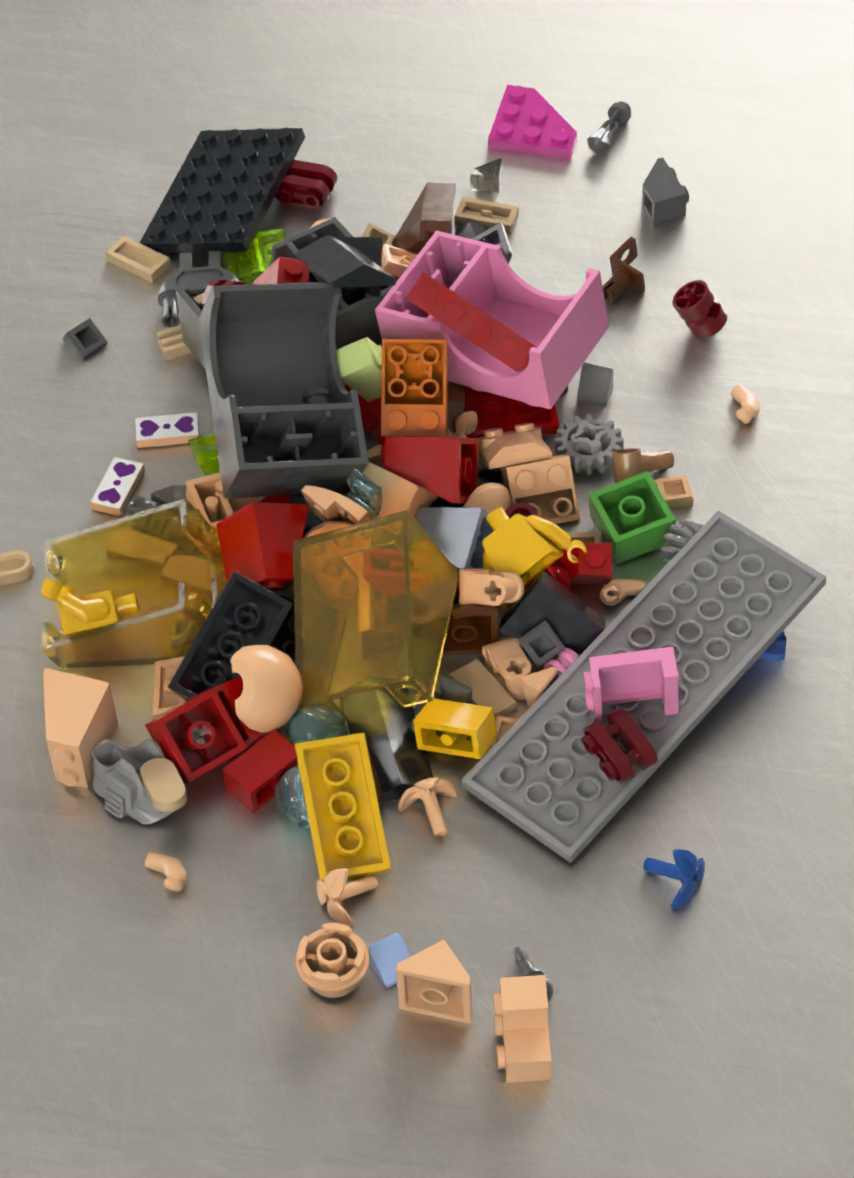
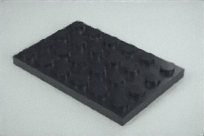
M258 128L251 130L201 131L143 235L140 244L157 252H247L305 139L303 129Z

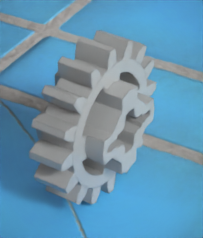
M587 414L586 420H581L578 416H574L573 424L565 421L564 429H557V438H555L557 456H569L571 466H575V473H579L581 469H586L588 475L592 474L593 469L604 473L605 465L613 468L612 452L623 449L624 446L621 429H614L613 421L603 423V416H599L597 420H592L591 414Z

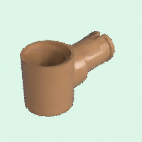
M628 448L612 452L615 483L646 471L650 473L674 466V455L671 450L646 453L639 448Z

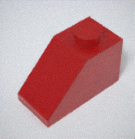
M584 543L587 553L578 547L572 549L571 554L578 559V563H573L568 559L566 549L561 550L564 555L556 560V563L571 578L572 583L569 585L608 584L612 581V543Z

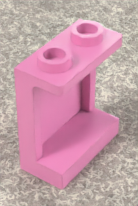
M673 647L589 657L590 671L583 672L586 690L585 702L587 712L594 711L595 721L603 722L602 706L658 698H662L665 715L679 714V680Z

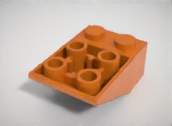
M382 339L381 436L448 437L447 340Z

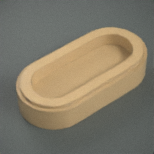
M22 550L0 553V586L24 581L33 574L34 564L29 553Z
M155 758L141 766V781L155 809L162 812H173L185 805L187 801L186 788L172 761L165 758Z

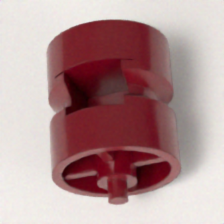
M702 280L691 281L683 285L675 293L672 301L673 307L695 337L701 339L711 337L718 333L726 324L727 312L715 298L706 282Z

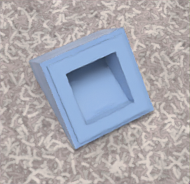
M398 932L368 947L369 964L386 989L397 984L396 968L398 963L411 957L403 938Z

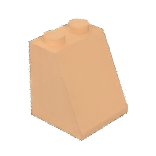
M45 668L43 672L46 742L55 779L67 786L76 785L88 788L93 779L94 772L91 750L104 739L111 740L118 726L110 683Z

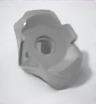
M104 739L91 750L94 770L93 788L96 794L105 799V810L117 818H124L130 815L142 824L155 823L173 813L162 812L153 807L138 776L140 768L145 762L155 758L166 759L159 744L152 739H146L135 747H125L115 741Z

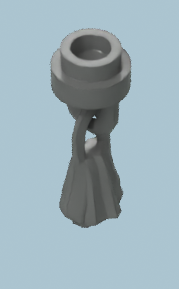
M619 101L613 103L608 110L610 120L605 121L596 133L587 138L589 149L593 152L599 153L605 151L606 148H610L612 137L617 131L619 124L625 125L631 118V108L626 102Z

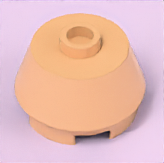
M340 923L322 924V929L313 932L308 937L305 935L302 938L295 958L296 969L300 977L319 995L328 998L342 997L352 992L365 974L369 964V951L364 941L352 932L351 927Z

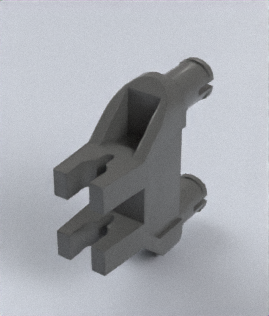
M209 251V267L194 268V265H192V252L180 253V268L166 279L158 292V303L162 307L161 322L164 326L171 327L172 318L173 326L180 325L176 295L177 288L187 284L192 297L204 293L207 285L215 279L228 281L234 279L239 281L233 274L223 268L221 251Z

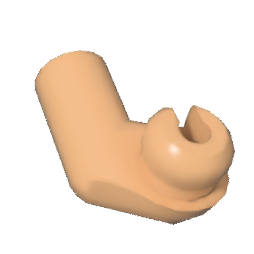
M737 385L731 392V396L742 406L736 411V416L744 424H748L753 417L756 418L758 416L760 403L743 385Z
M615 578L603 587L600 592V599L605 605H616L628 595L637 596L645 588L646 580Z
M154 851L148 853L145 867L167 875L164 881L165 888L180 892L183 889L184 881H187L188 877L182 863L174 857Z

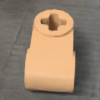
M482 568L459 570V604L498 606L503 603L517 602L524 594V583L516 573L489 571Z
M511 636L482 646V655L488 671L515 701L526 699L520 681L525 675L531 674V664L524 654L518 639Z

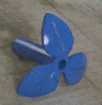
M682 849L673 850L675 864L648 857L643 865L646 872L676 879L681 882L682 887L671 904L673 909L680 908L696 894L695 882L701 884L705 874L704 858H699L697 862V858L692 852Z

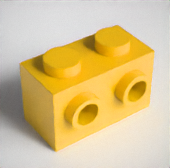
M430 698L413 720L417 748L419 750L481 759L497 737L493 707Z

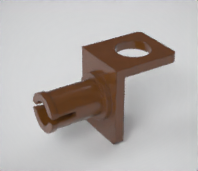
M632 236L609 257L612 277L602 286L604 299L608 298V302H613L627 286L641 294L645 292L643 273L629 265L638 256L636 239ZM629 249L627 257L622 261L623 254Z

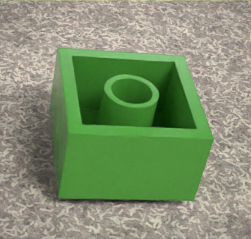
M649 471L589 493L590 517L598 532H601L604 543H612V557L616 565L664 546L665 539L663 535L670 533V525L676 524L674 515Z

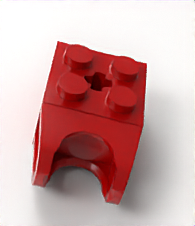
M241 676L205 690L145 724L153 741L159 744L163 750L166 759L174 763L184 784L195 780L244 751L265 734L249 729L236 715L235 700L241 696L243 691V679ZM195 731L200 735L196 742L192 738V732Z

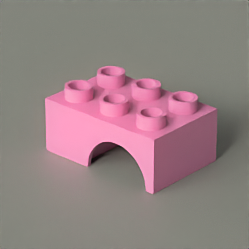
M437 230L397 280L396 285L390 289L375 309L382 339L447 340L449 382L471 387L476 391L489 392L522 401L530 406L551 409L609 327L600 271L588 268L586 271V282L577 294L570 296L551 295L532 287L522 280L507 263L501 246ZM425 272L535 345L536 347H531L529 350L528 366L520 372L514 371L407 300L406 297L421 274Z

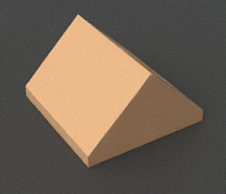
M369 462L356 481L349 499L366 509L371 520L400 533L415 520L418 507H429L438 499V496L384 469L380 465Z
M445 940L398 963L396 976L399 1009L471 1024L473 1019L471 977Z

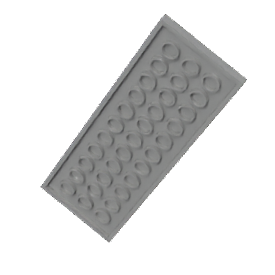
M718 510L461 780L462 787L565 860L572 863L826 585V576ZM673 647L679 680V714L665 715L662 698L602 706L603 722L600 723L604 728L609 726L607 714L619 707L623 708L650 741L658 758V762L646 770L641 769L637 763L633 764L634 777L622 784H619L616 780L610 781L601 768L602 762L595 754L591 756L586 751L581 740L584 736L583 729L595 722L594 711L587 712L585 702L586 690L583 672L590 671L589 657ZM615 738L614 741L618 744L621 750L624 753H626V749L622 746L619 740Z

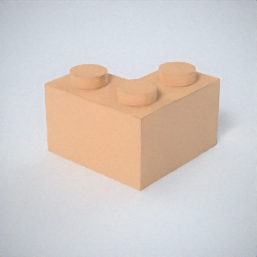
M220 473L186 481V506L192 521L198 524L199 529L197 533L206 554L221 550L216 524L251 502H258V497L224 499Z
M545 975L500 978V993H493L495 1036H503V1045L496 1046L498 1069L505 1068L506 1083L552 1080Z

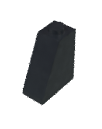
M542 571L527 588L521 599L515 602L501 618L499 631L504 635L520 639L546 620L565 648L582 654L605 630L606 619L549 574Z

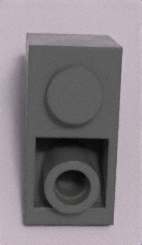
M663 157L657 159L642 187V207L653 225L685 216L686 203L689 202V193L686 186L680 184L674 168L669 167Z

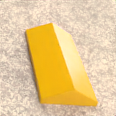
M359 733L295 743L294 746L319 879L324 882L327 874L342 868H346L349 871L347 881L391 870L365 734Z

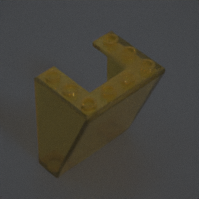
M184 498L48 540L46 542L45 568L59 582L76 588L75 597L106 590L117 592L118 597L135 593L140 612L123 616L124 621L72 637L64 635L62 624L60 625L59 632L49 621L44 622L42 626L41 651L60 669L155 664V661L186 656L227 584L217 529L204 519L199 509H195ZM55 556L57 557V559H58V561H59V568H58V566H57V564H56Z
M406 510L295 540L293 544L296 667L301 674L303 682V697L299 709L316 727L343 722L346 719V715L333 699L385 687L403 708L433 701L459 572L411 513ZM412 688L416 690L418 694L408 695L403 693L400 689ZM326 710H328L331 714L325 715Z

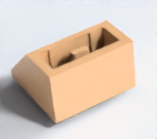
M559 455L553 456L550 459L500 467L503 485L510 493L511 505L515 503L529 504L535 508L538 517L555 524L580 520L569 456Z

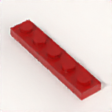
M425 272L421 274L406 297L407 300L514 371L520 372L528 366L529 350L531 347H536L535 345Z

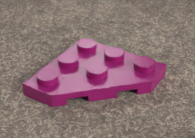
M507 85L488 137V148L571 160L577 144V131L535 88Z

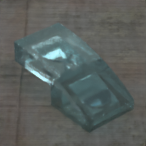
M354 469L347 478L350 492L346 497L368 511L373 527H375L381 510L382 489L378 484Z

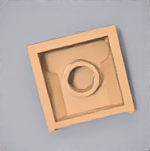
M534 423L515 425V430L503 432L502 428L485 430L484 436L479 438L480 462L488 469L552 458L551 450L542 440L541 428H534Z

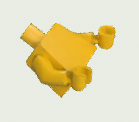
M497 508L486 517L494 531L482 541L485 549L482 554L483 569L516 573L521 577L524 585L563 556L562 549H566L568 559L573 563H578L579 561L571 554L572 549L578 547L587 553L583 542L580 540L571 541V536L554 522L536 515L526 517L518 513L509 519L503 508ZM503 603L502 607L508 612L512 605L510 603Z
M50 578L44 579L41 588L44 598L57 602L64 635L73 638L124 625L123 616L140 612L135 593L118 597L117 592L106 590L75 597L76 588L64 585Z

